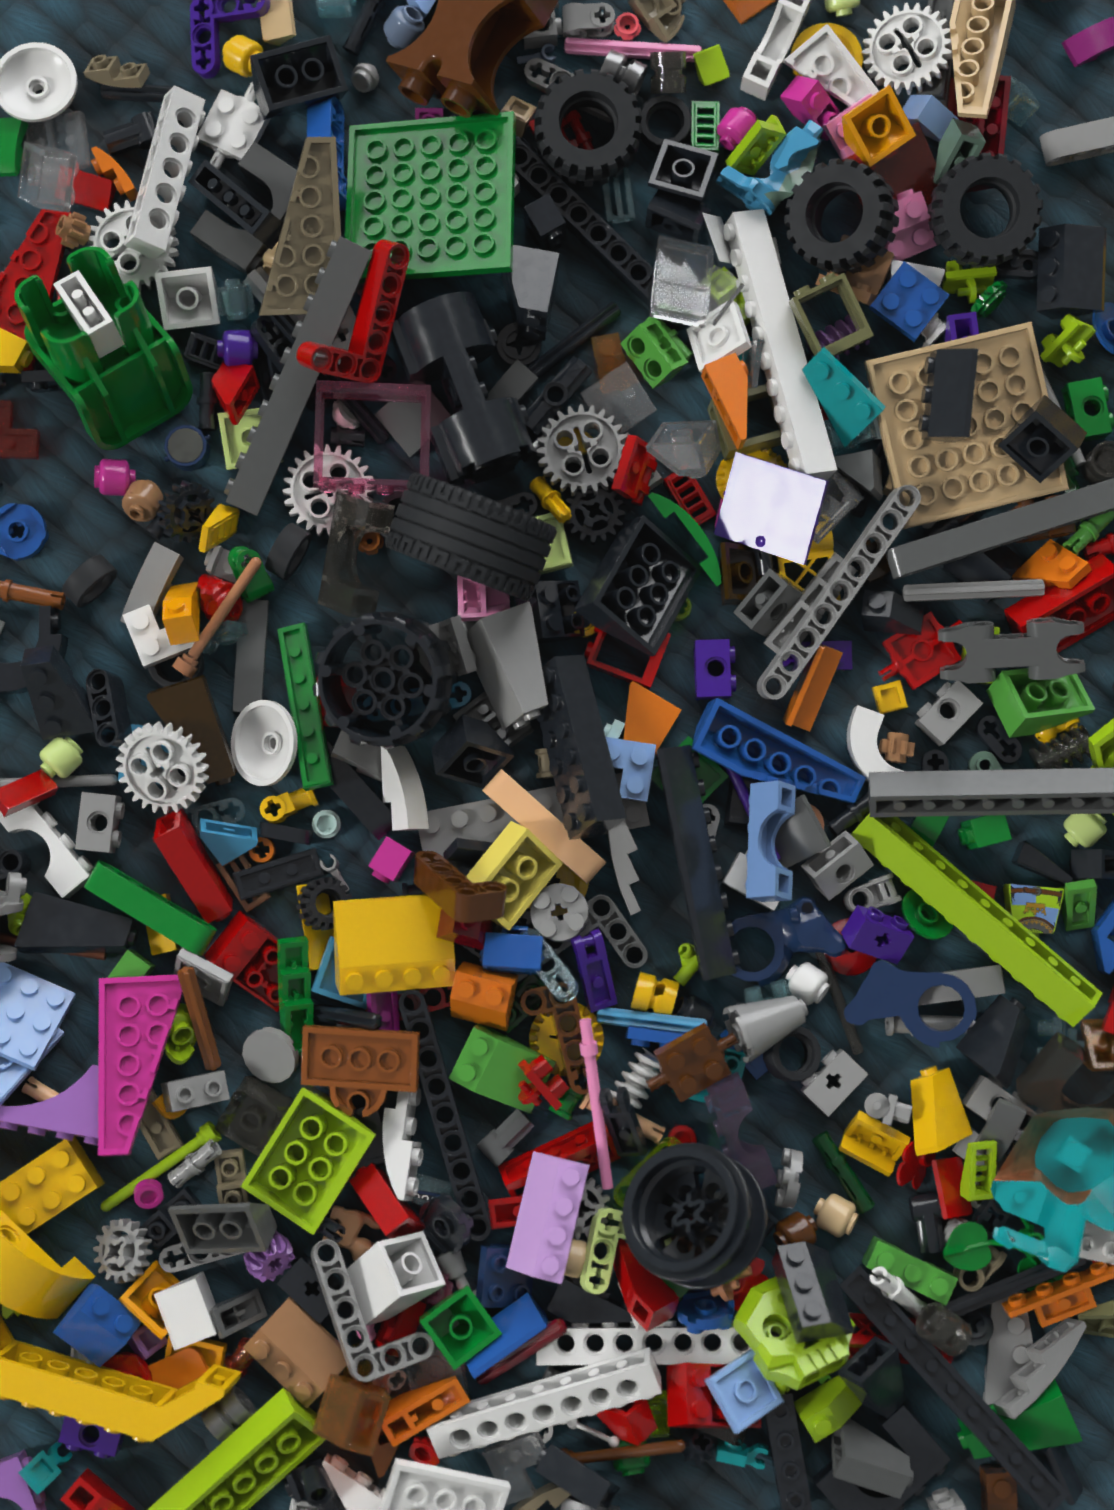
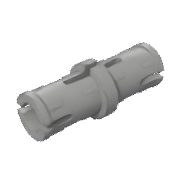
M210 1139L195 1153H189L184 1158L185 1161L168 1173L170 1183L173 1186L176 1184V1188H180L194 1175H200L205 1171L204 1167L222 1154L219 1144L217 1142L214 1143Z

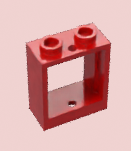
M594 627L593 631L597 632L598 635L594 643H588L584 653L585 658L588 659L587 667L629 683L634 681L650 690L671 634L667 633L656 655L650 656L643 677H639L596 660L606 632Z

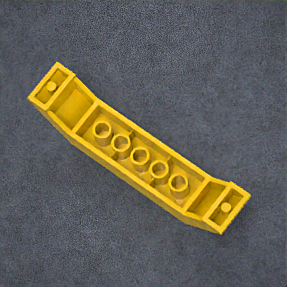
M0 1315V1399L16 1400L27 1408L39 1407L48 1410L53 1416L75 1418L78 1423L83 1425H98L104 1427V1430L109 1433H124L132 1436L138 1442L154 1441L220 1400L237 1383L241 1376L240 1371L213 1364L201 1377L177 1389L104 1366L99 1368L95 1364L86 1363L84 1360L15 1340Z

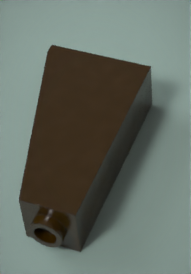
M205 674L150 691L147 694L148 701L165 725L172 723L173 731L175 732L180 727H183L182 736L186 737L192 734L193 737L190 741L192 745L195 743L201 744L196 751L198 753H206L201 763L209 764V767L202 772L209 776L206 780L207 784L215 782L216 786L231 782L233 780L232 776H235L237 773V769Z

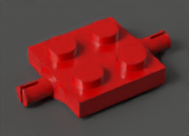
M931 611L924 615L921 635L896 633L882 642L892 664L878 671L880 676L890 671V673L882 677L884 682L899 673L905 678L911 689L914 690L938 675L940 667L953 665L962 659L955 649L953 642L938 641V629L945 627L938 623ZM958 620L956 623L949 627L962 624V621Z

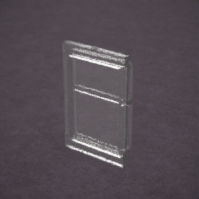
M659 235L650 317L705 328L709 311L714 259L713 247Z

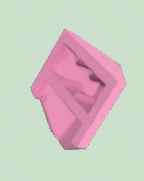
M457 575L458 615L461 616L462 621H478L481 618L510 608L509 594Z

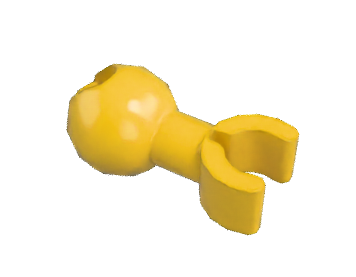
M1079 718L1036 733L1035 736L1040 742L1050 743L1056 738L1057 733L1065 730L1071 732L1078 729L1077 723L1080 720Z

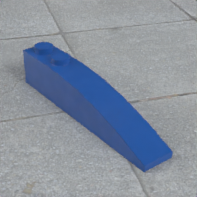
M719 698L707 703L696 726L691 749L744 777L764 782L779 780L796 786L797 790L849 803H855L866 779L863 775Z

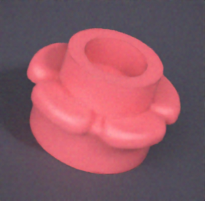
M632 13L621 14L617 17L616 24L614 25L615 34L624 41L633 40L634 36H638L641 32L639 19ZM625 26H630V29H625Z

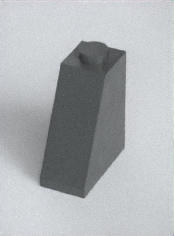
M850 1418L840 1429L831 1434L834 1478L899 1499L905 1489L910 1488L914 1472L911 1470L908 1455Z

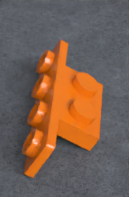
M1095 1262L1090 1265L1089 1269L1084 1271L1067 1273L1062 1279L1053 1283L1039 1284L1035 1287V1290L1025 1294H1013L1007 1301L1001 1303L1002 1307L1010 1318L1034 1310L1039 1324L1044 1328L1097 1307L1090 1287L1113 1279L1114 1265Z

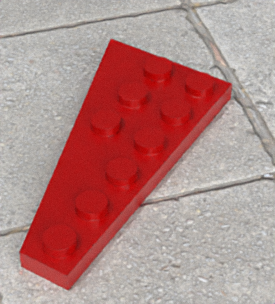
M43 206L26 232L25 240L10 257L11 261L5 271L0 273V328L26 340L24 335L26 324L14 298L15 290L25 279L32 275H38L43 281L52 302L55 290L53 284L57 282L66 247L60 244L62 238L56 235V227L61 216H68L71 213L70 211ZM35 355L27 368L24 367L23 371H34L37 360Z

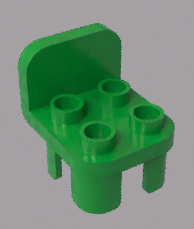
M90 246L71 253L67 257V264L71 274L79 270L113 320L125 343L123 346L99 358L90 336L86 331L80 330L61 299L54 303L51 302L45 285L38 275H32L22 281L15 290L14 298L26 324L24 335L32 353L75 404L86 432L97 446L104 450H115L181 412L192 397L193 386L178 346L145 308L136 284L132 280L125 284L122 283L111 256L102 248Z

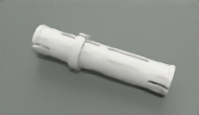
M883 1267L873 1269L872 1273L878 1276V1278L870 1275V1281L881 1289L882 1294L886 1298L897 1302L916 1320H922L921 1313L923 1311L921 1309L929 1310L928 1305L907 1289L899 1277L891 1275Z

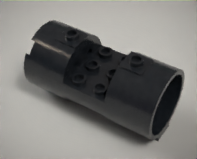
M464 291L438 296L413 307L394 321L391 337L409 383L414 381L429 382L441 380L453 411L452 416L442 421L439 425L430 428V438L448 484L462 486L465 484L464 480L469 479L472 484L484 482L514 470V466L519 464V460L523 459V462H528L535 456L536 451L526 428V422L529 421L525 406H519L517 398L502 397L486 401L488 398L486 386L483 381L478 382L475 372H478L477 365L494 354L495 343H498V338L494 327H489L486 319H483L473 293Z

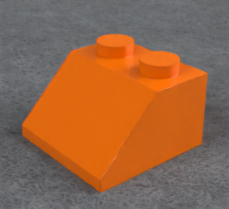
M463 961L456 970L450 996L451 1017L507 1031L519 976L484 970L483 966Z

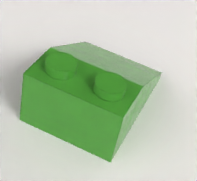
M1028 668L1001 671L996 680L986 690L1009 738L1033 735L1093 713L1095 710L1077 674L1067 675L1058 679L1034 680L1028 678Z
M477 1024L473 1027L448 1079L475 1093L531 1114L535 1105L533 1103L523 1105L519 1101L518 1095L521 1089L518 1087V1084L523 1080L527 1084L532 1082L518 1064L523 1059L529 1064L542 1054L488 1026ZM542 1055L554 1068L556 1061ZM551 1072L542 1079L545 1082V1084Z

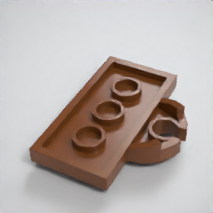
M304 1025L302 1034L301 1085L329 1086L330 1098L335 1108L340 1109L349 1116H352L355 1112V1106L352 1103L353 1095H362L366 1100V1107L362 1111L363 1117L369 1116L377 1112L387 1099L388 1091L417 1092L420 1032Z

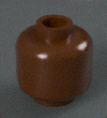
M795 1211L776 1223L773 1238L777 1246L804 1241L814 1245L817 1239L815 1232L818 1230V1227L810 1215L805 1216L801 1212Z

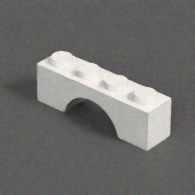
M812 0L778 1L765 36L744 72L740 90L764 101L766 100L782 67V61L786 58L812 4Z
M38 803L7 817H4L0 811V823L8 832L17 833L31 830L38 833L46 841L50 850V864L45 878L62 898H70L85 885L93 866L85 856L79 857L73 850L75 844L67 834L61 835L55 828L58 823L49 812L43 813L37 806Z

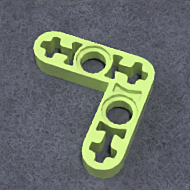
M600 1208L592 1217L586 1245L585 1262L580 1275L581 1287L586 1292L601 1294L609 1286L618 1238L626 1240L623 1220L621 1218L623 1211ZM608 1216L611 1220L620 1221L618 1227L606 1225L605 1227V1224L601 1223L602 1217L606 1218ZM671 1237L664 1240L665 1246L672 1242ZM603 1242L607 1247V1254L604 1258L597 1259L594 1254V1248L598 1243ZM592 1262L604 1265L603 1269L592 1267ZM596 1275V1277L600 1278V1283L595 1284L593 1287V1283L589 1282V1278Z

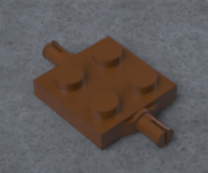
M703 1023L653 1051L659 1062L661 1073L646 1080V1083L651 1092L667 1083L674 1090L679 1101L683 1102L732 1074L725 1061L724 1051L739 1042L733 1032L717 1041L712 1036L708 1026Z

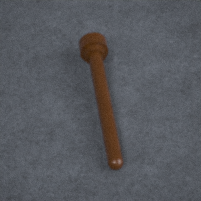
M683 1440L640 1444L639 1446L632 1445L575 1453L567 1448L559 1449L581 1463L587 1464L678 1453L684 1451L686 1445Z

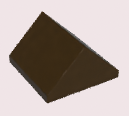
M723 542L720 543L718 548L722 606L738 605L763 575L758 576L755 554L749 546Z

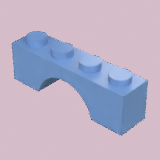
M779 780L750 784L749 835L746 856L747 880L745 883L746 898L760 902L792 900L793 871L783 867L777 859L775 839L780 826L795 814L796 786Z

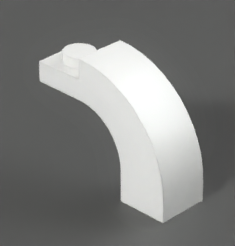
M857 705L854 707L848 723L847 748L851 761L858 773L866 777L865 780L868 782L869 772H902V770L889 765L882 758L878 750L877 736L884 715Z

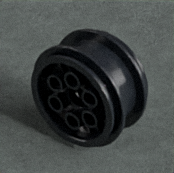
M676 1144L650 1157L631 1180L623 1204V1229L631 1252L645 1269L686 1288L712 1289L736 1279L756 1258L766 1234V1200L755 1176L740 1162L705 1144ZM705 1173L703 1187L700 1188L698 1174ZM721 1188L720 1196L714 1199L716 1190ZM670 1197L677 1201V1203L673 1202V1207L667 1206ZM708 1226V1228L705 1231L701 1232V1229ZM674 1235L677 1236L667 1247L665 1246L664 1240ZM689 1242H692V1249L687 1253V1245Z

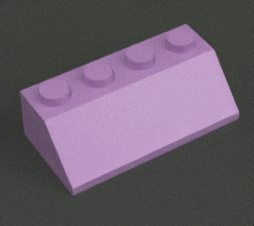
M533 1151L506 1268L535 1278L562 1284L590 1168L589 1164Z

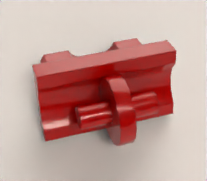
M542 1055L529 1064L523 1059L518 1066L532 1083L527 1084L523 1080L518 1084V1087L521 1089L518 1095L519 1101L523 1105L533 1103L535 1106H538L542 1102L539 1098V1095L542 1094L551 1106L558 1110L562 1106L558 1099L569 1090L568 1085L558 1074L545 1084L542 1079L554 1069Z

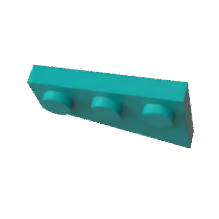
M825 347L802 369L844 447L862 432L886 407Z

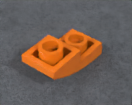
M96 146L91 148L95 156L91 162L98 176L104 174L105 178L114 182L120 195L126 194L130 202L136 200L138 192L122 167Z

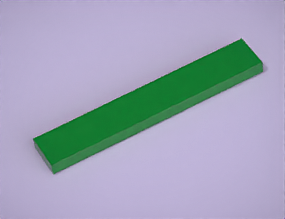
M303 622L279 628L277 631L291 717L297 731V754L303 789L310 791L334 785L319 696L315 697L313 695L312 686L317 682L307 625Z

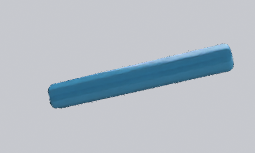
M609 1007L597 1011V1022L606 1025L636 1027L685 1034L703 1023L707 1025V1020L701 1018Z

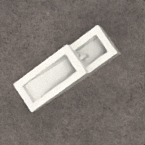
M405 746L390 749L381 747L383 803H391L392 831L429 829L424 791L409 752Z

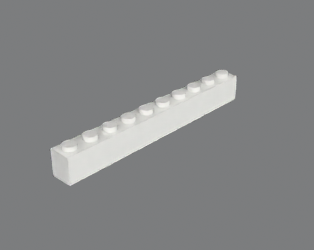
M764 209L733 212L723 227V235L725 240L728 241L731 250V263L736 268L738 289L743 293L745 300V314L750 318L752 339L757 344L760 354L759 364L761 369L764 370L767 379L766 389L768 395L772 397L774 404V418L780 426L782 433L781 443L783 448L786 449L789 458L788 467L828 480L838 469L817 396L802 371L803 367L807 364L794 314L789 305V296Z

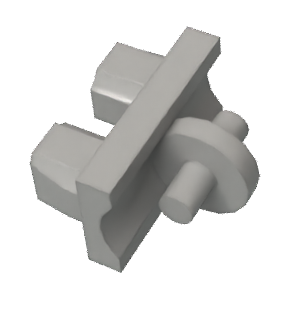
M873 1093L866 1098L864 1108L866 1113L873 1118L883 1117L882 1123L891 1125L892 1120L908 1124L912 1105L897 1102L898 1096L889 1093L887 1099L881 1093Z

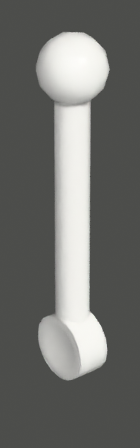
M577 1418L567 1423V1426L571 1429L579 1428L609 1442L612 1448H616L620 1444L617 1436L610 1437L580 1423Z

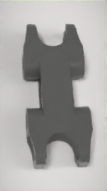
M1056 617L1033 618L1026 621L1027 633L994 634V623L990 621L964 622L956 626L938 629V641L959 643L963 645L967 652L964 660L960 663L940 667V679L965 683H986L996 680V668L1028 666V678L1034 680L1058 679L1067 675L1085 672L1084 660L1064 658L1056 651L1057 644L1064 637L1084 633L1083 621L1065 620Z

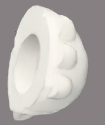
M334 401L332 411L334 422L341 428H358L360 422L342 401Z

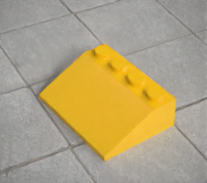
M426 894L333 901L335 984L340 996L453 986L455 977L454 942L437 938L441 908Z

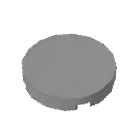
M263 1027V1029L256 1030L248 1036L243 1044L242 1055L245 1065L253 1075L269 1083H278L288 1079L294 1073L298 1066L299 1053L298 1050L295 1051L292 1045L294 1042L286 1033L273 1027Z

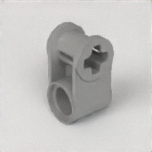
M607 3L565 4L562 7L563 37L606 38L610 36L614 31L615 25L614 9ZM604 18L605 23H600V19Z
M893 873L874 878L865 884L848 890L843 899L846 909L850 912L855 910L856 906H854L852 898L856 892H860L865 897L863 907L881 908L901 901L902 897L897 895L892 881Z

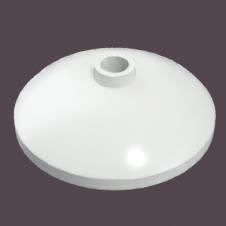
M26 43L13 48L0 59V106L12 117L26 122L46 121L61 114L73 101L78 85L77 73L70 58L57 47L46 43ZM38 90H43L42 93L35 94Z
M258 700L250 703L241 711L232 730L231 753L236 769L246 781L257 786L274 785L288 774L294 763L298 746L297 731L291 715L281 704L275 701Z

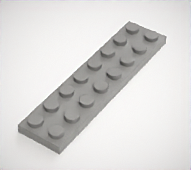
M622 773L615 774V775H616V779H617V783H618V787H619V791H620ZM556 786L527 791L563 823L561 805L556 797ZM622 798L627 817L624 821L628 829L650 826L646 802ZM486 799L427 811L429 829L418 831L422 851L437 852L444 857L443 852L456 838L493 843L510 821L519 823L492 799Z

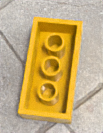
M74 1136L73 1141H61L0 1182V1210L28 1235L105 1183Z

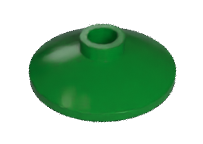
M911 889L905 894L902 900V913L905 921L914 932L931 940L942 939L951 932L953 925L933 906L928 905L918 893Z

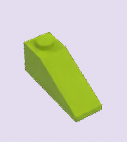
M839 1375L794 1401V1406L815 1443L840 1429L862 1405V1402Z

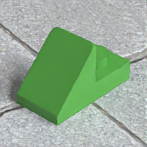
M1094 878L1065 883V886L1059 887L1064 889L1061 911L1065 930L1071 931L1094 927L1097 885Z

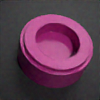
M155 1179L142 1180L134 1188L135 1202L141 1208H155L164 1198L163 1187Z

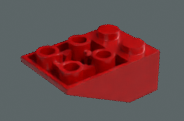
M239 910L204 956L207 961L233 974V982L276 1012L279 1011L278 938Z
M692 1362L667 1365L668 1427L731 1428L704 1381L726 1365ZM761 1418L747 1428H761Z

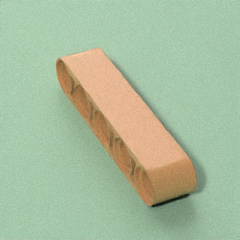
M502 769L482 790L521 826L528 828L558 859L587 884L606 864V861L581 839L569 840L564 824Z

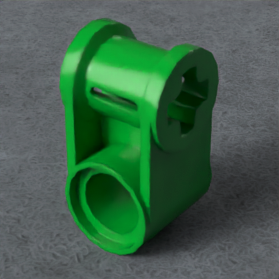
M236 546L228 554V563L236 581L252 558L258 557L261 559L256 551L245 546ZM263 563L241 594L247 603H251L274 591L273 582L266 572Z

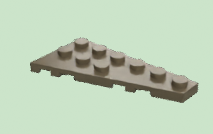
M307 137L305 139L259 316L307 314L308 311L303 310L309 294L315 296L319 285L314 282L320 268L326 269L331 258L327 257L326 254L332 240L338 242L341 236L336 137Z

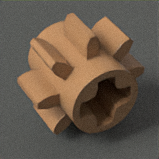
M74 211L72 214L69 213L68 216H61L56 227V235L62 238L60 244L74 249L79 244L84 246L87 243L91 233V226L85 223L86 216Z
M888 732L887 739L880 740L879 753L885 754L884 760L886 762L906 764V758L914 756L915 743L908 742V734Z

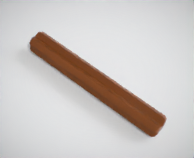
M184 966L177 972L204 1067L206 1070L214 1071L221 1066L222 1062L193 967Z

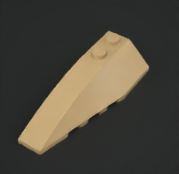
M1016 0L954 1L950 18V36L958 117L983 119L988 117L1006 53Z

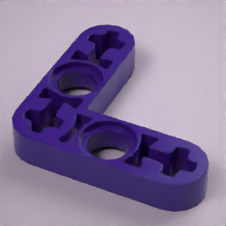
M193 0L190 5L192 67L195 72L204 79H210L215 77L220 70L219 23L262 17L270 9V0L257 2L255 8L251 4L255 3L256 0H244L247 4H243L242 0H235L236 7L230 13L224 12V6L230 0ZM204 6H207L209 9L205 10L203 17L199 12L204 10ZM205 31H210V40L205 44H201L199 42L200 35ZM207 58L211 63L206 65V69H203L201 65L206 64Z

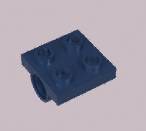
M491 1243L490 1246H481L476 1297L484 1308L508 1307L527 1292L532 1295L533 1277L506 1268L511 1244Z

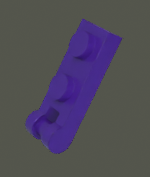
M595 929L590 931L589 935L583 937L577 935L572 938L571 944L576 956L587 1009L592 1013L618 1004L605 944L600 930ZM593 946L594 952L586 954L585 948Z

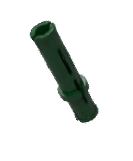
M823 1131L815 1136L812 1142L822 1154L825 1166L835 1174L855 1204L858 1212L863 1214L873 1208L875 1202L846 1161L847 1156L838 1149L828 1131Z

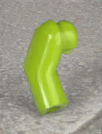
M28 893L21 897L24 900L23 910L7 914L9 931L15 936L19 934L32 898Z
M690 943L680 945L678 952L682 967L673 977L683 987L699 969L695 947Z

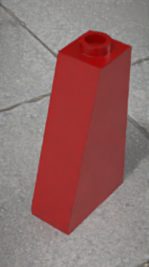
M181 807L179 812L175 813L172 811L157 819L153 840L205 922L210 923L214 920L219 922L228 917L232 911L233 899L184 809Z

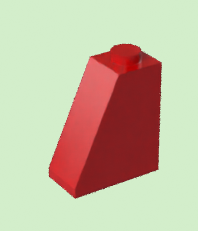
M371 1163L367 1167H361L355 1173V1177L349 1181L388 1238L391 1239L421 1232L426 1228L424 1223L419 1221V1217L407 1201L398 1200L390 1179L375 1164Z

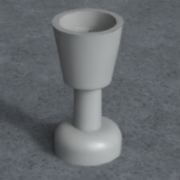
M461 1250L456 1254L447 1251L435 1257L437 1264L449 1280L454 1279L458 1290L466 1285L470 1287L464 1275L467 1269Z

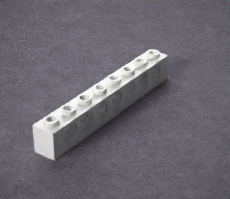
M668 1320L665 1322L664 1327L653 1328L648 1332L645 1329L636 1330L634 1322H630V1326H618V1323H601V1326H589V1323H572V1326H567V1332L564 1335H570L574 1339V1347L568 1351L562 1350L558 1345V1339L536 1352L537 1365H591L647 1348L645 1340L651 1334H657L662 1339L661 1347L657 1350H651L656 1365L684 1362L729 1364L752 1348L749 1345L744 1350L734 1347L733 1340L739 1333L733 1326L727 1330H704L700 1334H691L687 1331V1326H677V1321ZM593 1334L601 1336L604 1341L603 1347L599 1350L590 1349L587 1345L589 1336ZM622 1334L629 1335L633 1340L632 1347L628 1350L619 1349L616 1345L618 1336ZM680 1334H687L691 1338V1345L685 1350L678 1349L674 1344L675 1338ZM709 1334H716L720 1337V1345L714 1350L707 1349L704 1346V1339Z
M648 1347L470 1400L471 1402L430 1425L426 1430L439 1459L447 1456L454 1457L464 1451L475 1448L481 1449L491 1443L502 1440H512L516 1436L525 1433L539 1432L546 1427L566 1424L573 1419L583 1416H593L603 1410L614 1407L620 1408L641 1399H651L662 1393L661 1375L651 1349Z

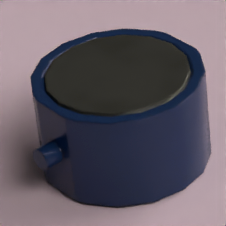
M192 425L175 427L165 439L164 449L167 456L164 459L166 462L171 461L177 468L183 471L198 470L206 464L210 457L208 440L211 437L209 434L204 436L198 428Z

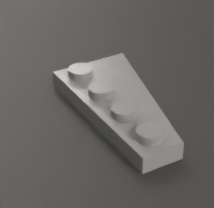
M1009 1297L989 1304V1315L993 1321L994 1331L986 1346L988 1349L984 1374L985 1391L983 1392V1400L987 1405L994 1404L1014 1388L1009 1377L1030 1361L1025 1351L1033 1345L1028 1312L1010 1318L1001 1304L1007 1301Z

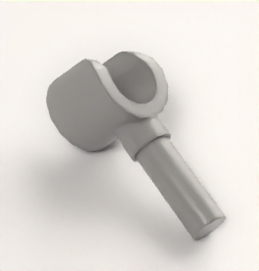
M330 854L334 860V864L330 868H326L324 862L320 860V866L323 870L331 873L335 880L342 881L341 886L346 885L348 887L338 869L339 860L334 855Z

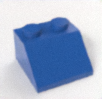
M89 1283L53 1333L100 1368L126 1345L142 1322L102 1287Z

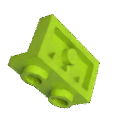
M770 115L766 122L757 120L725 161L727 166L729 165L738 172L754 176L787 135L778 117Z

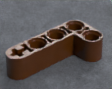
M420 851L416 853L414 884L452 919L458 922L471 923L499 919L504 916L506 885L495 881L472 883L439 853L433 851Z
M555 982L525 990L519 998L521 1010L529 1015L551 1012L567 1083L578 1094L589 1093L588 1082L585 1081L582 1088L580 1085L574 1084V1080L578 1079V1072L575 1068L570 1070V1065L577 1066L585 1062L584 1056L571 1060L567 1055V1049L570 1045L582 1042L579 1023L581 1016L573 987L565 982ZM558 987H565L568 991V998L563 1003H557L553 998V993ZM530 994H537L540 998V1005L535 1010H529L525 1005L526 997ZM571 1015L575 1020V1026L572 1030L565 1032L561 1029L560 1021L564 1016ZM580 1066L582 1075L587 1077L586 1067Z

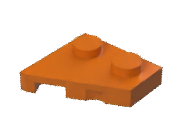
M1049 539L1016 570L1012 578L1013 580L1042 579L1045 587L1057 586L1058 588L1072 589L1092 569L1089 562Z

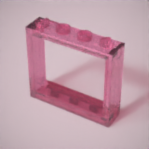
M316 380L314 488H319V491L323 493H335L336 489H348V493L364 494L365 490H377L379 495H393L394 491L408 490L406 488L408 480L323 477L325 399L421 403L419 474L429 477L431 385Z

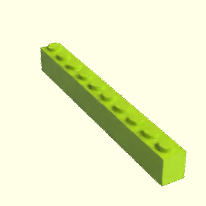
M869 813L852 832L851 836L861 844L862 848L868 850L878 859L881 865L889 868L897 875L903 884L911 887L928 905L933 906L950 924L955 925L972 943L977 944L994 962L999 963L1016 981L1021 982L1038 1000L1044 1002L1056 1012L1061 1020L1074 1027L1096 1006L1103 994L1100 990L898 817H870Z

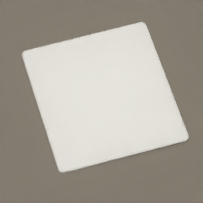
M703 213L719 261L731 263V250L728 241L725 240L723 235L724 223L722 218Z

